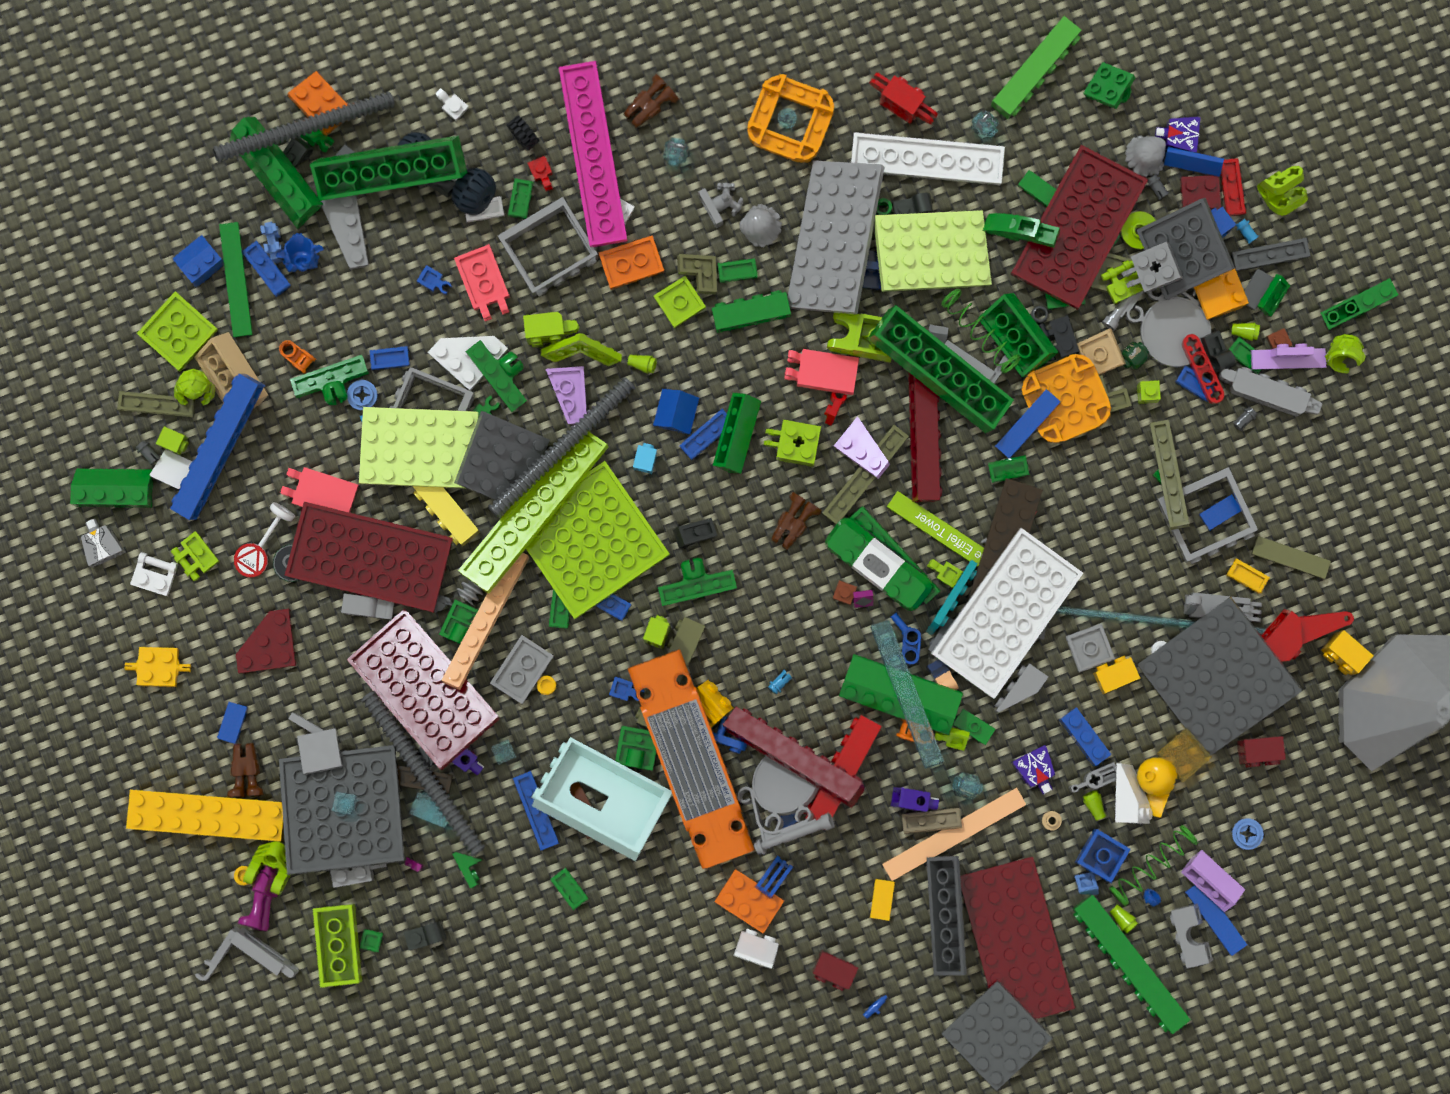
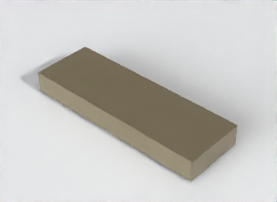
M960 808L902 814L904 834L962 828Z

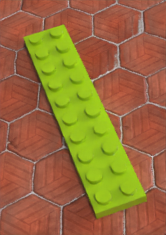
M588 431V435H584V438L580 439L578 444L575 443V447H571V451L566 452V456H562V459L558 460L557 464H553L554 467L552 469L549 468V472H545L544 477L541 476V479L537 480L535 485H531V489H527V493H523V497H519V500L515 501L513 506L511 505L510 509L497 522L458 572L489 594L608 449V444Z

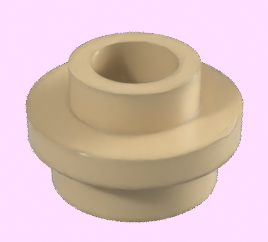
M1055 811L1046 812L1042 817V824L1047 830H1056L1061 825V816ZM1050 817L1055 818V823L1053 825H1051L1048 821Z

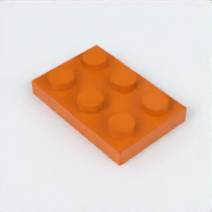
M317 71L288 92V97L308 118L309 116L314 117L315 114L320 115L321 112L325 113L327 110H336L337 107L342 108L343 105L347 106V103ZM339 125L328 126L327 129L323 128L321 132L327 136Z
M653 235L599 252L610 290L664 273Z
M735 869L714 902L764 934L784 900L775 894L770 899L755 888L757 885L755 881Z

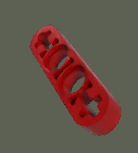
M1189 334L1183 339L1182 348L1207 401L1211 404H1218L1224 398V390L1200 339L1194 334ZM1188 339H1190L1191 341H1195L1193 347L1195 351L1197 349H1199L1200 351L1195 352L1193 355H1191L1190 353L1193 352V348L1191 346H1187V343L1189 341ZM1195 356H1202L1204 364L1201 366L1194 363ZM1204 373L1211 374L1212 381L1210 383H1205L1202 380ZM1214 383L1216 384V386L1213 387V390L1215 393L1219 392L1220 395L1217 397L1218 400H1216L1215 397L1211 398L1210 395L1213 393V391L1211 388L1207 390L1206 387H1209Z

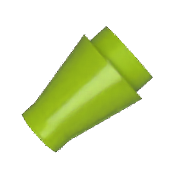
M1233 323L1231 335H1236L1250 341L1258 340L1260 325H1256V323Z
M630 354L627 364L649 374L654 373L657 359L653 358V356Z
M1097 790L1084 794L1083 802L1095 820L1106 817L1101 794H1098Z
M1116 905L1110 911L1120 929L1126 933H1129L1138 924L1135 920L1136 918L1119 905Z

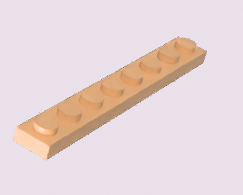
M522 553L489 594L487 593L442 678L444 684L459 690L461 689L529 560L527 554Z

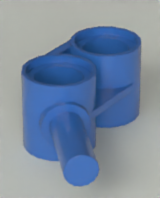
M895 613L890 618L902 631L901 660L906 665H913L919 660L921 633L915 628L908 627L899 615ZM914 632L917 635V640L909 642L907 640V633ZM912 651L915 654V660L907 661L905 653Z

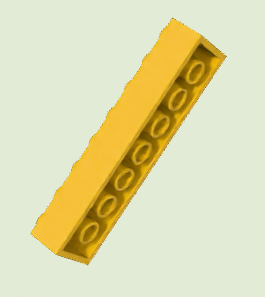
M130 790L126 829L285 841L282 802Z

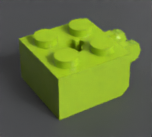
M559 312L523 316L525 337L528 345H532V347H542L543 343L555 344L566 339V335L579 332L580 328L575 320L564 321Z
M783 420L781 431L766 429L765 432L770 436H779V442L766 440L763 445L778 448L776 460L814 467L821 426ZM800 439L804 444L796 447V444L793 442Z

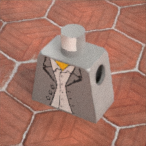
M96 519L85 523L89 533L82 535L81 540L88 566L94 568L126 553L124 547L109 526L99 527Z

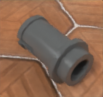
M1154 175L1147 181V186L1152 188L1160 200L1169 192L1160 181L1161 177Z
M1251 407L1245 408L1244 412L1233 422L1234 426L1239 431H1242L1252 420L1256 419L1257 413Z
M144 440L137 445V453H141L150 465H153L154 462L156 463L160 459V456L149 446L150 443H146Z

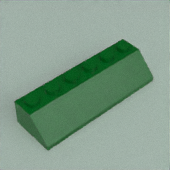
M244 117L232 129L230 141L236 142V139L241 140L242 137L247 138L248 135L253 136L254 133L257 135L259 132L264 133L265 128L256 117ZM273 144L271 147L267 145V148L261 147V150L256 149L255 152L250 151L249 154L245 152L241 156L297 229L323 205L278 145Z
M853 654L839 697L947 735L951 731L963 696V692Z

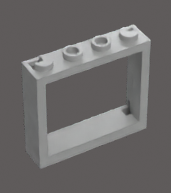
M563 197L498 235L501 244L534 297L536 295H544L548 292V288L553 285L555 287L561 285L565 278L576 276L581 272L580 269L585 266H593L597 259H599L594 247H590L588 237ZM564 211L590 255L535 287L510 247L509 242Z
M410 367L409 371H406L402 377L403 385L401 389L398 388L396 391L394 406H390V408H403L415 377L463 396L458 411H469L475 394L472 391Z
M1229 467L1183 487L1184 496L1226 478L1249 528L1192 554L1189 553L1179 529L1170 530L1185 563L1189 561L1191 564L1202 560V555L1207 553L1209 556L1220 552L1218 548L1226 546V548L1232 547L1237 544L1236 540L1244 538L1245 541L1254 537V532L1258 531ZM1163 496L1157 499V503L1169 526L1168 515Z

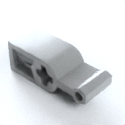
M344 594L341 613L392 620L394 603L367 596Z
M1115 762L1088 772L1084 777V782L1078 785H1071L1069 791L1077 792L1084 786L1096 789L1116 781L1117 767ZM1091 775L1098 778L1096 785L1089 782L1092 779Z

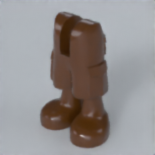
M655 74L652 77L650 88L647 91L642 90L634 98L631 105L627 107L623 115L630 119L639 111L640 113L631 122L637 128L648 119L657 115L661 111V104L666 101L676 103L679 97L659 75ZM659 90H663L656 99L652 100V97Z
M794 492L789 496L791 507L788 512L783 511L771 538V541L777 544L783 537L784 532L789 534L782 545V548L786 550L807 529L808 526H806L805 522L812 515H820L822 512L820 508L808 501L801 515L796 519L795 515L806 499Z
M246 743V757H243L242 744H234L233 758L230 766L231 776L235 777V785L233 789L227 792V798L246 797L244 787L245 775L248 776L247 797L263 796L264 791L258 786L256 776L260 774L254 743Z

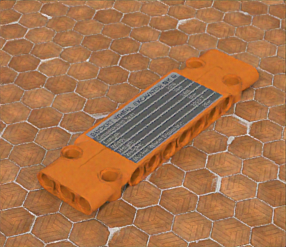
M675 650L628 668L637 698L641 704L640 708L702 869L755 850L741 813L739 801L681 650ZM685 675L688 678V682L681 685L677 682V677ZM643 688H648L651 691L649 698L641 696L640 691ZM738 820L742 823V827L737 830L733 829L731 823ZM697 834L705 836L706 839L703 843L695 841Z

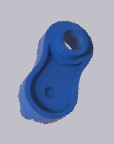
M724 716L720 721L717 733L713 732L716 743L729 746V751L738 754L741 751L745 752L746 743L724 736L726 730L723 727V723L728 718Z

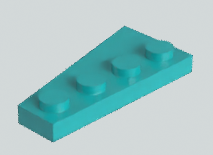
M973 560L969 562L936 614L935 619L926 630L928 634L932 636L939 625L942 627L945 625L949 618L946 614L949 610L953 611L958 604L956 598L958 595L962 596L968 586L965 584L968 579L972 581L976 575L975 567L978 563Z

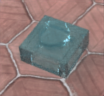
M509 739L491 747L498 765L516 758Z
M336 792L332 811L352 816L356 796Z

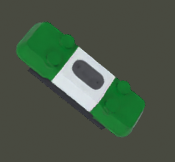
M850 518L841 519L825 540L826 548L908 611L916 610L932 590L931 580L922 574L921 570L865 527L858 525Z

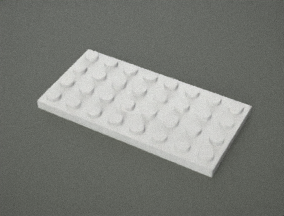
M1020 528L931 654L995 699L1078 582L1083 572Z

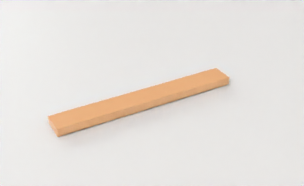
M1015 788L962 818V828L941 830L882 865L891 881L925 863L927 861L926 857L939 855L1027 804L1018 789Z

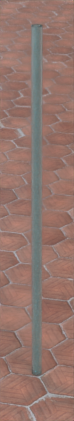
M1060 606L1056 611L1057 614L1189 627L1196 622L1195 620ZM1255 627L1260 635H1262L1267 629Z

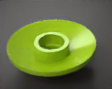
M1138 211L1131 213L1121 229V235L1125 243L1135 249H1144L1139 235L1136 234V229L1144 227L1156 221V219L1146 212Z

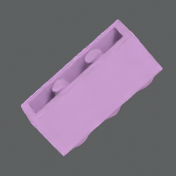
M1202 850L1194 855L1181 871L1183 875L1224 912L1235 905L1245 891L1237 881Z

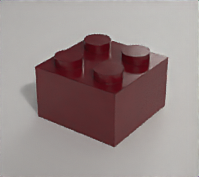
M1283 736L1237 741L1239 764H1245V768L1261 766V762H1264L1265 766L1280 764V760H1286Z
M821 950L812 973L815 974V979L826 983L827 980L833 982V987L844 991L845 988L850 989L858 967Z

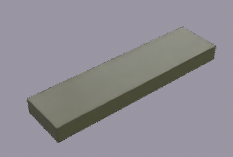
M119 391L117 410L194 418L196 399L185 397V400L188 401V404L185 406L181 405L174 396Z
M1260 536L1256 537L1251 555L1323 580L1326 578L1331 563L1330 560Z

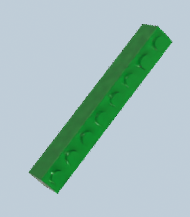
M1089 895L1072 908L1075 912L1073 914L1075 919L1079 923L1083 922L1087 927L1086 933L1091 939L1096 938L1099 942L1097 947L1104 955L1107 953L1110 956L1111 960L1109 962L1115 970H1121L1124 974L1122 979L1128 986L1132 985L1135 988L1134 994L1140 1001L1144 1000L1148 1005L1147 1011L1152 1017L1156 1016L1160 1020L1158 1025L1165 1033L1169 1032L1173 1035L1191 1020L1094 895Z

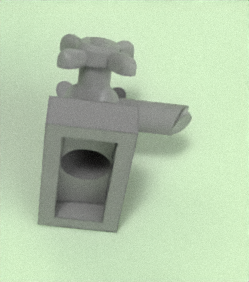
M718 183L717 190H722V194L713 199L710 198L705 188L698 191V197L716 228L723 225V220L719 214L720 211L731 207L733 209L732 216L734 217L741 210L743 198L740 197L737 203L730 195V191H735L734 183Z

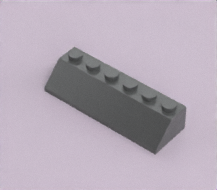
M959 856L926 857L934 975H967Z

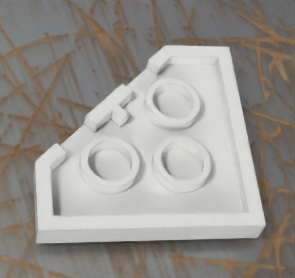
M495 336L440 338L428 351V354L471 391L484 376L465 351L481 340L493 357L498 360L509 349Z

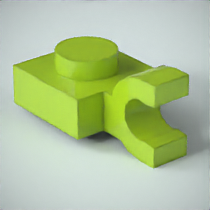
M932 559L927 567L939 573L936 577L938 580L951 588L954 587L963 571L949 562H945L943 566Z
M952 727L949 735L935 731L934 740L946 741V746L964 751L970 732Z

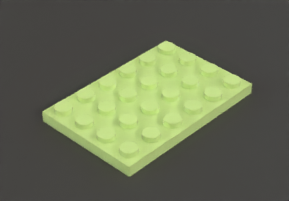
M983 210L875 215L874 230L882 292L992 285L986 233L983 231Z
M363 407L359 484L465 488L454 482L478 421L479 412Z

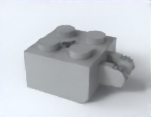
M1164 242L1131 256L1134 268L1122 272L1123 277H1128L1137 272L1139 278L1129 281L1126 284L1127 288L1141 283L1146 293L1183 279L1169 242ZM1155 263L1161 264L1159 272L1153 270Z
M386 864L355 867L352 870L350 868L330 870L333 888L374 881L373 869L387 866Z

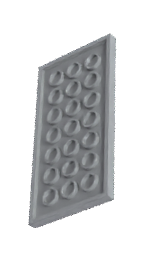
M813 161L787 297L790 309L858 314L885 168L882 164Z

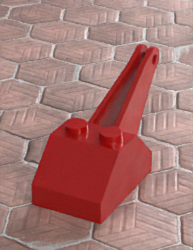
M1283 609L1261 636L1280 661H1290L1298 657L1303 644L1352 624L1354 616L1350 612L1342 611L1298 617L1293 611Z

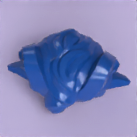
M296 233L285 243L284 250L276 253V257L284 259L282 262L285 264L288 272L306 271L307 269L318 268L320 256L317 253L323 251L324 248L321 245H314L311 239L306 238L302 233Z

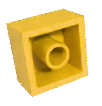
M1345 630L1336 632L1321 649L1324 653L1323 656L1331 663L1334 661L1339 666L1338 669L1345 675L1358 674L1374 656Z

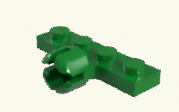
M481 340L465 351L511 412L527 401L512 381L513 377L524 368L521 360L513 366L510 365L512 361L518 358L515 353L508 352L497 360Z
M359 355L294 377L290 381L296 398L322 391L328 405H337L335 396L340 400V403L346 401L348 397L344 386L345 383L367 375L369 372L363 355Z
M693 558L694 570H691L689 560L683 561L681 563L683 580L658 587L662 606L736 589L737 585L733 569L707 574L701 558Z

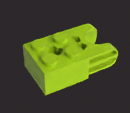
M833 314L835 323L845 326L849 333L842 339H830L827 343L828 350L891 363L892 358L868 340V337L882 317L867 314Z

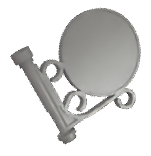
M1162 290L1159 297H1155L1151 292H1148V297L1158 302L1151 306L1144 316L1142 308L1136 305L1134 309L1139 312V318L1132 319L1130 317V310L1144 291L1121 301L1112 314L1106 316L1102 324L1108 329H1112V331L1116 330L1119 325V319L1125 313L1126 319L1129 322H1141V342L1149 350L1148 355L1156 362L1168 367H1183L1190 364L1182 348V341L1187 335L1194 334L1200 339L1211 333L1210 322L1206 319L1203 309L1200 307V302L1193 298L1196 295L1195 291L1191 296L1183 292L1181 295L1185 298L1173 297L1168 300L1164 299ZM1188 339L1189 341L1187 343V346H1191L1193 348V352H1191L1190 354L1193 355L1195 352L1200 351L1199 349L1195 351L1193 347L1195 341H1191L1190 339ZM1195 356L1194 362L1198 360L1201 356Z
M766 756L760 761L754 772L752 789L750 787H743L737 794L738 800L743 805L753 803L757 825L760 828L762 839H758L754 843L756 852L758 854H766V849L778 844L787 843L821 829L829 830L834 828V821L830 813L821 815V818L818 820H813L812 811L806 807L814 799L819 788ZM746 792H750L751 799L743 800V795ZM758 803L766 811L772 813L765 820L767 828H770L772 820L778 819L775 831L764 829ZM804 812H808L807 819L801 821V815ZM795 813V820L798 823L782 829L783 819L780 815L784 816Z

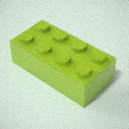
M355 904L314 908L313 916L320 987L361 983L362 972Z

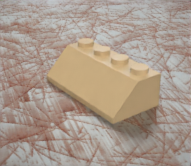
M229 332L212 337L194 357L207 378H209V381L215 385V391L222 402L224 396L232 388V380L239 373L247 374L259 381ZM263 388L254 408L260 405L268 396L265 388Z

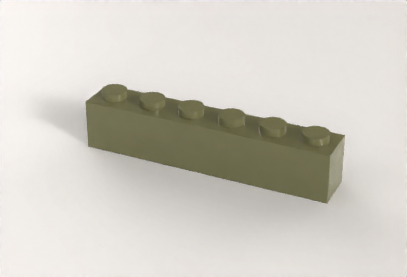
M686 617L683 618V621L679 619L675 630L678 632L675 638L671 637L667 648H669L668 653L680 649L688 668L706 626ZM679 675L677 677V682L679 684H681L684 675ZM647 690L644 698L651 696L650 690ZM639 708L635 716L638 719L637 723L647 727L641 708Z

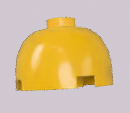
M1153 757L1145 760L1140 765L1137 771V781L1144 792L1153 796H1163L1169 794L1175 787L1177 772L1170 761L1164 758Z

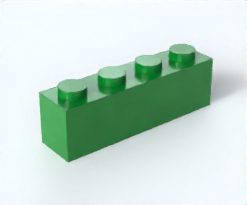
M781 290L771 292L769 296L763 297V294L752 296L750 300L740 298L727 305L726 302L715 304V307L712 308V315L716 333L790 318L791 311L787 293H782Z
M732 394L712 466L727 472L741 474L761 400L747 394Z

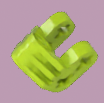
M1300 166L1289 167L1283 172L1278 171L1257 185V189L1265 203L1277 215H1287L1305 204L1308 200L1307 190L1304 187H1295L1304 180L1303 169Z
M278 841L259 845L245 872L243 882L253 885L264 865L275 869L279 868L270 892L281 895L291 876L287 875L285 845Z

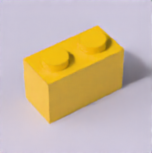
M1125 656L1115 659V664L1109 667L1107 663L1097 667V672L1093 674L1102 694L1140 679L1131 657L1126 659Z

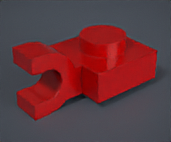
M542 156L528 162L535 182L541 180L546 192L553 189L548 178L553 173L546 157Z
M832 392L830 399L833 404H828L824 413L827 416L826 424L832 426L841 405L844 404L848 395L844 394L842 398H837L836 393Z

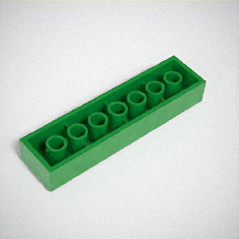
M459 135L320 158L310 164L319 201L458 179L468 173Z
M897 305L887 310L868 337L871 343L984 433L995 429L1014 401L1008 394Z

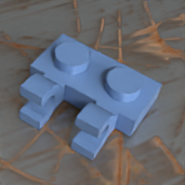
M264 223L265 226H260L261 233L267 236L268 244H263L264 250L270 254V258L274 263H280L282 258L276 257V253L283 250V246L279 244L278 239L281 237L280 229L278 226L276 227V223Z

